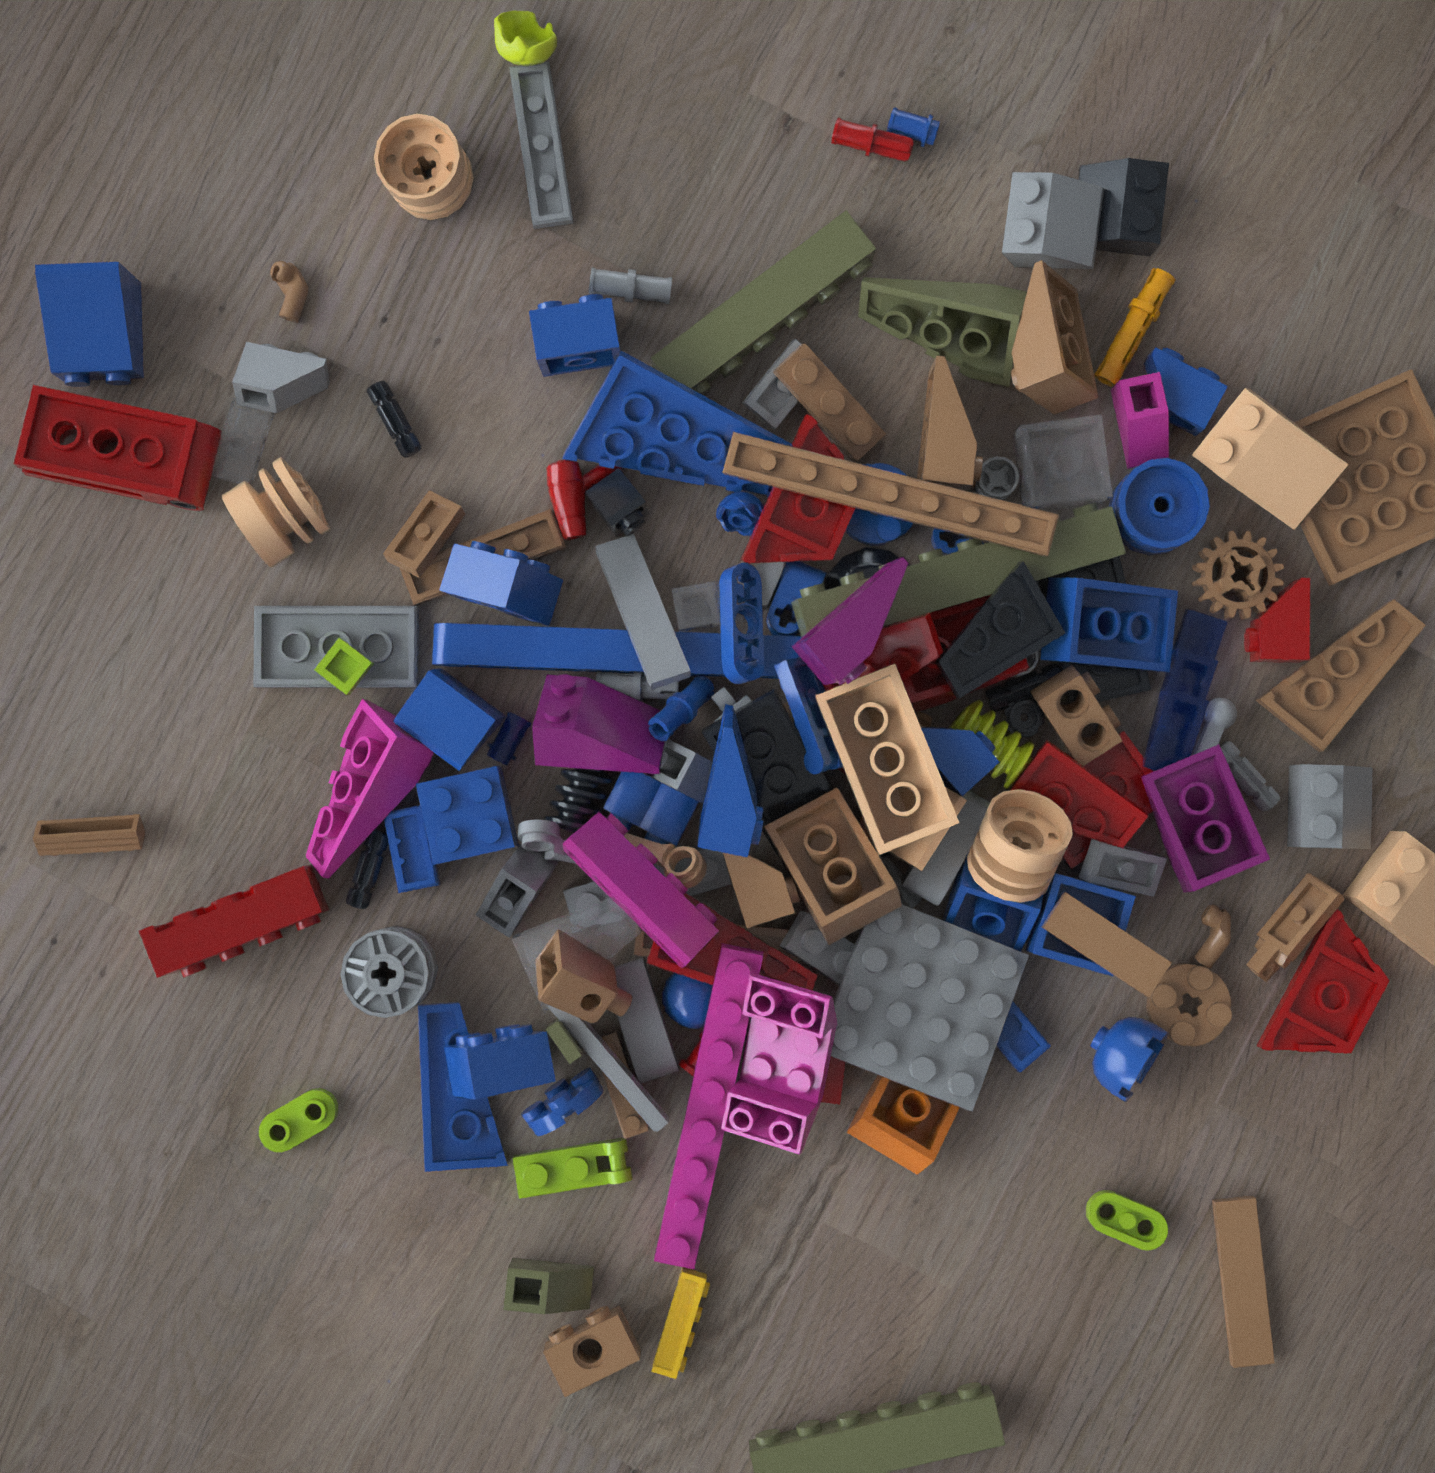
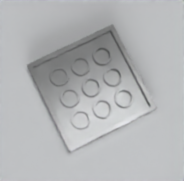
M902 904L901 907L862 927L834 999L837 1027L831 1057L973 1112L1029 955Z

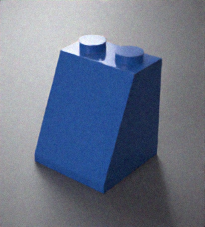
M120 262L35 265L50 372L62 381H65V385L72 387L89 386L90 380H105V383L109 385L131 384V379L144 378L141 282Z

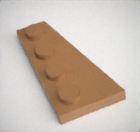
M1395 599L1390 600L1255 701L1318 752H1323L1426 625Z

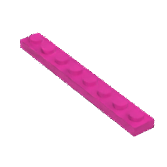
M722 943L654 1262L693 1270L695 1268L725 1132L721 1130L727 1095L736 1082L750 1018L749 1016L742 1015L749 975L751 973L759 975L763 951Z

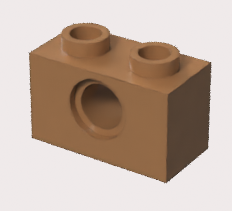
M607 1305L602 1306L585 1317L587 1322L575 1328H572L571 1324H567L548 1335L550 1340L546 1342L543 1353L564 1397L640 1360L641 1348L620 1305L611 1310ZM585 1339H594L600 1343L602 1351L596 1355H587L581 1350L580 1343Z

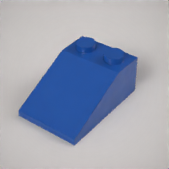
M1048 578L1046 600L1065 634L1041 648L1040 660L1170 672L1178 590L1084 578Z
M725 704L699 821L698 848L748 858L751 844L758 845L763 827V820H761L763 807L757 806V792L734 707Z

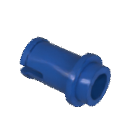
M894 107L887 131L911 137L913 140L921 142L920 147H925L926 144L933 146L940 121L933 120L934 115L931 114L926 118Z

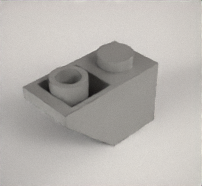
M250 342L245 344L232 381L237 405L273 413H279L328 389L330 383L327 360L325 358H320L309 352L297 353L279 349L271 344L259 345Z

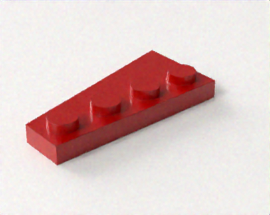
M687 893L684 894L695 907L700 903ZM704 903L702 904L718 919L713 925L719 932L686 966L680 968L653 941L646 962L648 965L713 986L721 946L724 943L763 951L759 973L761 976L812 991L818 976L780 951L762 942L742 927L721 916Z

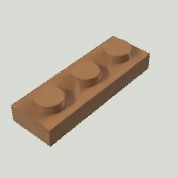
M806 343L801 344L773 371L775 376L853 462H858L886 435Z

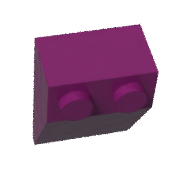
M904 557L885 564L791 646L824 685L833 683L841 685L844 682L849 684L867 668L863 661L874 650L909 564Z
M547 674L532 725L535 765L659 774L666 741H659L649 732L651 725H648V722L661 710L588 677Z
M1219 744L1141 777L1167 856L1184 893L1194 892L1270 860Z

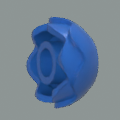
M734 492L726 496L719 503L716 517L721 522L725 531H737L743 536H750L754 531L764 505L751 493Z

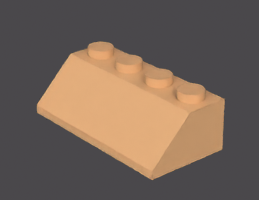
M895 664L815 696L878 855L960 823Z

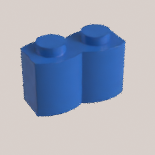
M621 771L603 809L611 812L610 814L614 815L627 830H630L632 824L646 830L647 833L644 839L660 844H669L670 842L678 846L699 802L644 773Z

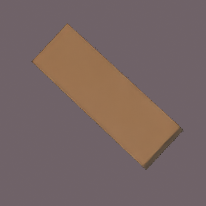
M1066 892L1062 894L1041 926L1148 998L1172 964V962Z

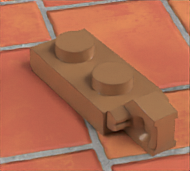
M1307 873L1256 934L1259 939L1254 947L1258 951L1246 964L1247 967L1265 982L1277 972L1280 966L1285 969L1297 958L1345 900L1342 894L1311 873Z

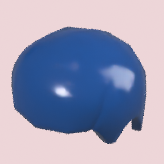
M673 973L667 978L662 991L664 1011L681 1026L690 1029L704 1028L713 986Z

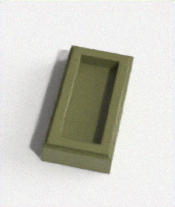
M556 1018L548 1024L546 1031L569 1064L582 1056L583 1048L565 1028L562 1021Z

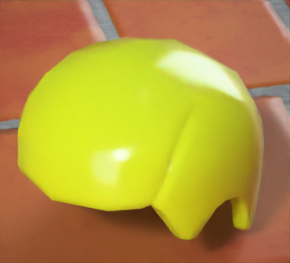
M513 10L500 13L494 19L496 49L505 60L516 65L528 67L544 63L555 52L557 37L553 31L552 24L547 23L546 28H541L533 12Z

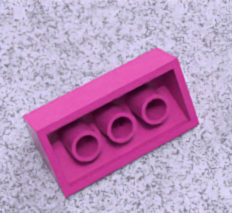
M598 812L563 843V851L680 968H683L719 932L713 925L718 919L701 902L695 907L684 896L688 889L672 873L664 877L653 866L658 861L657 858L641 843L635 848L624 837L628 832L627 828L614 815L610 814L605 818Z

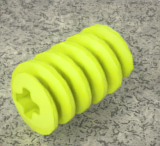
M977 700L968 705L948 728L971 730L974 733L981 731L987 736L996 748L992 754L999 761L993 768L991 777L995 779L1001 774L1006 773L1007 778L1003 787L1007 789L1031 761L1034 744L1027 742L1018 747L1021 733L1015 731L1005 736L1009 723L1002 721L993 726L996 713L990 710L980 715L983 702Z

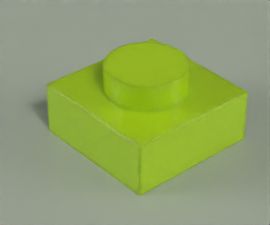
M338 638L314 671L345 695L350 696L374 663L342 638Z

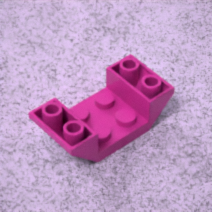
M751 973L742 1015L749 1016L751 1019L739 1081L728 1091L721 1130L800 1155L823 1098L837 1027L833 997Z

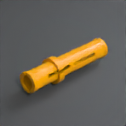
M1152 268L1137 298L1131 300L1128 305L1130 311L1106 352L1107 354L1102 363H1100L1097 371L1094 373V377L1101 383L1109 387L1115 386L1123 376L1147 329L1152 322L1158 320L1161 314L1159 309L1162 302L1176 281L1168 272L1159 268Z

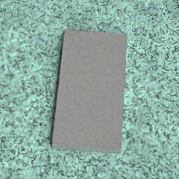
M254 606L253 687L336 688L314 671V669L337 639L342 638L374 663L356 688H416L419 685V607Z

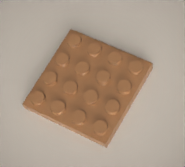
M1412 369L1294 422L1349 464L1300 523L1329 586L1435 538V417Z

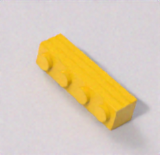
M682 1267L651 1372L673 1379L677 1378L678 1372H684L687 1357L683 1355L686 1347L691 1348L695 1332H692L691 1329L693 1323H698L703 1308L699 1307L701 1297H707L710 1283L706 1282V1273Z

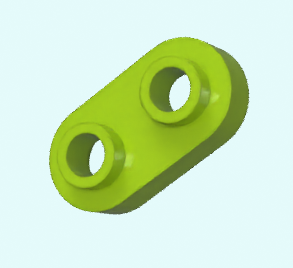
M315 1088L271 1112L262 1120L259 1126V1138L262 1144L270 1151L285 1152L326 1129L335 1121L338 1115L336 1098L325 1089ZM310 1104H317L321 1108L322 1114L320 1118L310 1116L308 1112ZM275 1125L284 1127L286 1135L283 1139L274 1136L273 1127Z
M1111 1190L1098 1191L1087 1202V1219L1100 1233L1146 1251L1157 1249L1167 1238L1168 1225L1165 1218L1150 1206ZM1104 1204H1111L1113 1207V1212L1108 1217H1101L1099 1213L1100 1208ZM1143 1220H1149L1151 1223L1149 1231L1139 1233L1138 1224Z

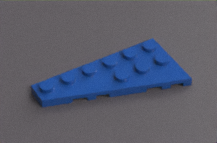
M621 350L566 448L562 459L576 462L577 459L599 463V466L614 469V466L638 470L644 475L702 486L706 483L726 487L728 491L741 492L743 490L764 494L769 497L772 486L723 474L733 432L787 446L792 444Z

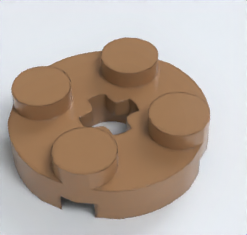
M1180 963L1170 966L1151 996L1147 998L1146 1009L1150 1022L1169 1033L1167 1039L1181 1046H1200L1214 1040L1232 1019L1231 997L1226 984L1216 973L1200 965ZM1188 993L1191 998H1198L1199 1004L1196 1006V1013L1190 1015L1187 1011L1182 1013L1179 1011L1178 1007L1183 1004L1182 996Z

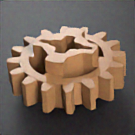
M1234 530L1225 533V543L1216 536L1210 540L1213 550L1203 548L1198 552L1204 563H1196L1192 566V570L1201 573V578L1192 582L1193 587H1203L1204 592L1198 597L1199 602L1210 599L1213 603L1210 606L1209 612L1213 614L1223 608L1224 618L1227 620L1232 619L1236 611H1238L1242 620L1251 617V608L1257 614L1266 611L1263 600L1269 603L1276 601L1278 597L1271 590L1284 584V581L1275 578V572L1284 568L1283 564H1273L1272 558L1278 553L1277 549L1266 552L1263 549L1266 538L1261 537L1252 542L1251 531L1243 532L1238 540ZM1232 549L1245 550L1251 553L1253 557L1240 556L1236 550L1233 551ZM1215 563L1218 567L1216 580L1213 582L1212 569ZM1241 569L1244 575L1240 578V581L1234 582L1231 575L1236 572L1235 570ZM1262 569L1263 582L1262 586L1260 587V585L1258 584V578L1260 570ZM1222 594H1235L1243 602L1231 601L1223 597Z

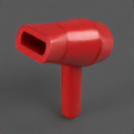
M563 459L555 461L546 467L548 493L564 541L579 539L586 535L585 492L619 468L621 470L622 467L614 466V469L597 465L583 476L579 463L576 461Z

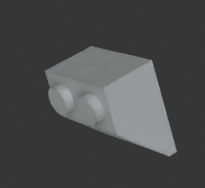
M1013 172L1002 254L1014 267L1033 268L1034 263L1042 260L1051 268L1094 269L1104 195L1103 186L1056 173Z
M1289 765L1287 847L1371 849L1373 768L1345 765Z

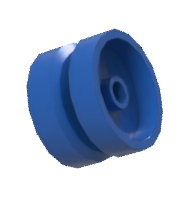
M1170 458L1148 460L1134 468L1123 477L1112 491L1108 506L1113 508L1123 544L1132 551L1149 556L1167 554L1193 539L1204 526L1210 508L1208 489L1199 473L1186 463ZM1155 502H1159L1163 507L1159 512L1154 507Z

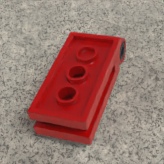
M33 385L13 464L17 468H21L22 472L30 477L162 505L169 504L191 511H203L222 431L192 418ZM77 433L72 443L63 445L69 435ZM118 442L113 452L104 454V449L108 444Z

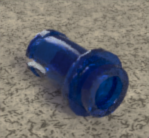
M508 711L507 717L493 743H487L486 746L489 747L486 755L508 766L511 760H516L517 757L514 756V753L531 723Z

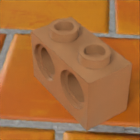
M1070 665L1030 691L1073 759L1081 765H1086L1122 742V739L1115 730L1121 723L1108 704L1102 708L1094 696L1100 693V690L1087 671L1080 675L1073 665ZM1078 690L1077 698L1073 703L1068 705L1060 704V699L1066 691ZM1090 723L1099 724L1098 730L1093 736L1081 737L1082 730L1086 725Z

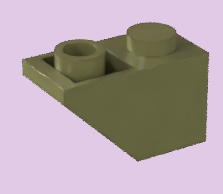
M512 1258L507 1270L503 1310L553 1314L590 1309L594 1266Z

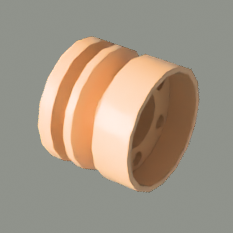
M423 114L400 117L387 126L377 140L374 154L376 173L402 209L416 218L435 220L448 217L462 207L471 193L474 179L469 158L448 125L434 116ZM432 169V177L425 179L427 177L425 171Z
M282 457L272 462L275 471L281 479L278 482L275 481L266 469L263 468L258 471L260 480L265 488L261 493H258L248 482L243 481L222 495L223 502L239 529L263 561L272 568L295 553L288 536L293 531L307 544L314 541L305 523L310 522L321 535L330 530V526L323 513V506L317 495L301 473L290 467Z
M1020 789L1003 791L992 798L979 831L967 855L968 870L979 886L987 893L1002 900L1019 903L1036 900L1046 893L1073 836L1071 822L1062 808L1043 795Z

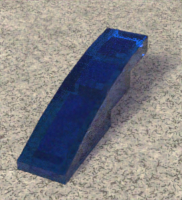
M1185 609L1172 649L1170 672L1165 673L1158 698L1143 767L1157 771L1191 756L1209 703L1206 697L1218 664L1215 658L1228 621Z

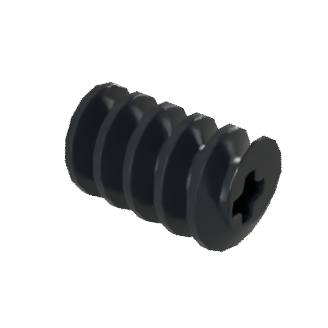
M562 769L560 774L569 781V785H556L555 790L564 799L550 800L549 805L558 812V816H545L544 820L555 822L561 829L575 833L590 820L587 817L588 815L601 813L602 809L593 800L606 799L608 794L598 786L599 784H611L613 778L604 770Z

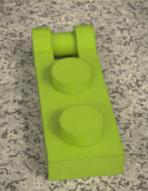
M616 1138L514 1155L512 1159L519 1199L606 1184H620L633 1180L631 1167L626 1165L625 1152L628 1151L627 1140ZM608 1156L610 1169L599 1170L597 1157Z

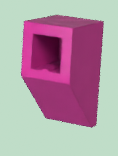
M1160 372L1119 380L1110 391L1127 469L1138 467L1148 460L1169 458V412Z

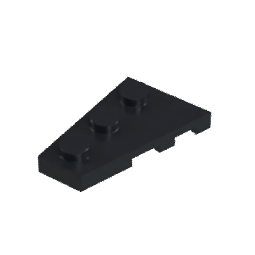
M1024 561L1018 562L935 662L956 698L963 697L1065 634Z

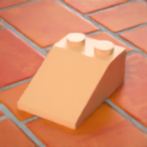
M1247 388L1241 392L1192 454V456L1227 483L1294 530L1349 465L1271 404Z
M1390 831L1342 896L1435 966V853L1406 831Z

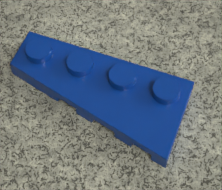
M460 1003L418 1004L425 1172L508 1166L488 1098L474 1100L452 1095L444 1047L457 1044V1036L469 1034Z

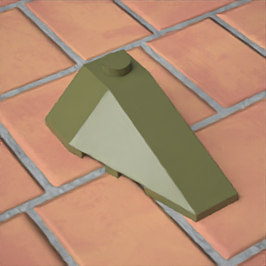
M864 277L861 281L858 317L899 340L907 338L927 349L925 354L934 359L936 356H945L947 361L960 367L958 372L969 378L1010 387L1012 383L1011 370L1014 369L1012 349L1027 291L995 284Z

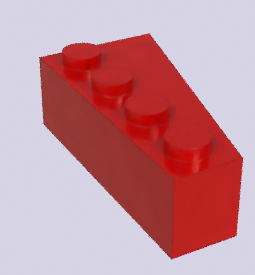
M312 865L299 867L249 887L250 890L245 892L240 891L215 900L211 903V906L206 908L200 907L173 917V921L167 924L152 925L139 930L138 932L156 977L159 978L181 971L183 978L207 969L204 961L219 955L221 962L244 954L243 945L257 940L261 947L283 938L281 930L295 924L297 930L300 931L320 923L319 914L329 911Z

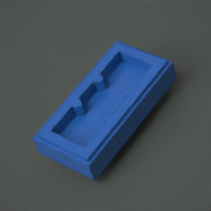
M421 806L391 811L384 819L398 893L441 885L437 865H433Z
M1012 1001L996 1047L1014 1069L1021 1073L1048 1050L1051 1045Z

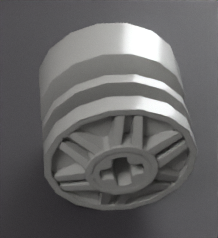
M391 926L369 932L355 941L343 958L340 975L344 992L355 1007L367 1015L388 1018L407 1012L427 998L436 983L438 965L435 951L425 937L410 928ZM386 962H388L389 969L396 970V976L389 979L388 983H386L385 976L378 975V969L384 967Z

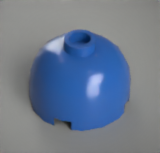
M1136 1017L1120 1019L1110 1029L1102 1026L1090 1047L1096 1050L1092 1065L1094 1074L1100 1084L1110 1093L1127 1102L1134 1094L1130 1089L1135 1081L1141 1084L1162 1050L1164 1044L1159 1041L1167 1038L1169 1033L1152 1022Z

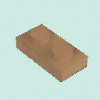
M429 490L384 551L383 555L387 562L420 578L466 515L462 506Z

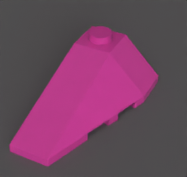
M363 698L343 734L340 747L346 748L339 772L332 770L328 782L333 784L332 796L329 805L324 806L319 811L306 853V858L320 876L327 879L333 875L415 787L424 770L429 766L434 754L433 751L393 722L396 717L395 715Z

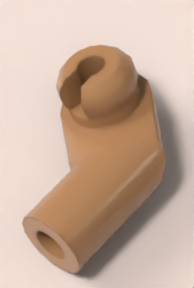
M277 261L271 267L270 276L273 281L277 282L285 295L279 317L298 323L309 293L308 284L294 264Z
M1214 904L1208 905L1201 915L1202 923L1210 926V933L1207 940L1194 956L1199 963L1207 968H1212L1231 941V916L1225 908L1221 910Z

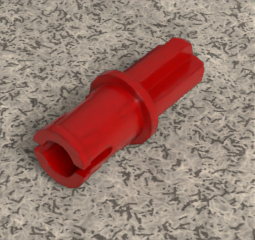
M837 118L831 143L835 145L839 144L865 151V156L868 157L873 153L903 162L909 160L914 146V140L911 137L878 129V124H873L872 127L845 121L842 118Z

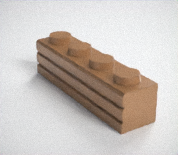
M140 814L37 821L33 841L39 856L93 852L107 853L124 850L134 851L142 849L145 829Z
M618 1030L600 1035L630 1070ZM602 1071L624 1139L649 1131V1125Z

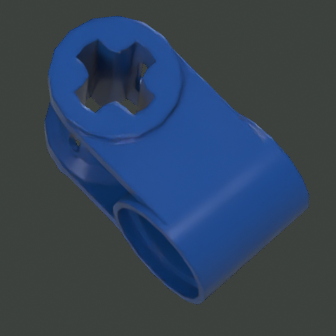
M800 561L786 562L766 619L767 629L772 635L795 636L798 634L799 628L791 602L802 598L800 594L801 589L823 583L827 572ZM784 610H789L792 612L791 620L796 622V624L789 622L786 628L778 625L780 618L775 614L782 615Z

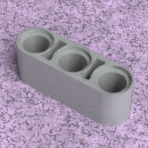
M970 790L962 796L967 802L957 816L960 823L949 828L923 871L910 865L901 882V886L936 906L940 904L973 844L990 804L989 801Z
M643 957L615 966L617 987L632 994V1002L629 1009L623 1016L617 1015L639 1082L642 1084L680 1071Z

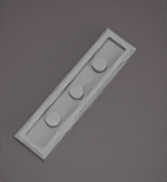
M548 61L528 67H509L533 228L539 229L572 224L574 222L550 63Z
M634 534L595 546L596 555L651 690L689 678L690 668Z
M550 1005L547 1006L559 1021H562L565 1028L654 1132H658L668 1124L669 1116L589 1022Z

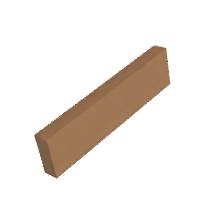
M552 509L459 544L470 547L472 541H477L495 547V554L503 555L504 550L509 549L529 556L528 559L537 560L567 548ZM453 547L438 552L420 578L400 568L414 606L447 595L439 591Z
M1252 1195L1213 1199L1212 1206L1230 1365L1233 1368L1275 1364L1256 1198Z

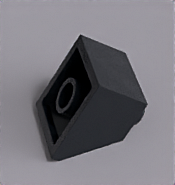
M1125 158L1080 166L1078 180L1103 186L1104 188L1096 250L1141 256H1151L1161 240L1169 163Z

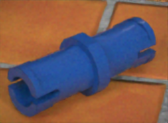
M699 675L683 691L673 693L666 700V706L649 720L648 725H651L649 727L651 735L659 741H667L682 724L690 723L697 716L698 709L714 695L712 691L714 689L713 683L707 677Z

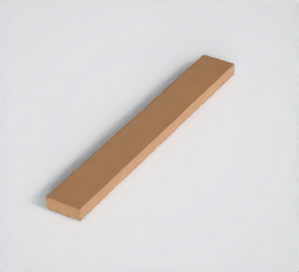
M733 432L723 469V474L1045 557L1049 555L1059 518L1058 514Z

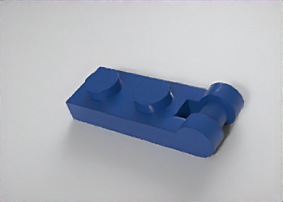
M801 657L787 659L774 665L780 680L781 689L785 693L794 717L795 727L799 731L806 749L804 765L807 771L812 774H819L829 769L842 768V763L815 697L825 692L822 682Z

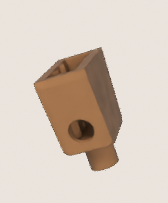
M557 929L535 960L539 1001L589 1023L598 1022L606 1010L620 1017L623 1016L631 1005L632 994L617 987L614 965L573 937Z

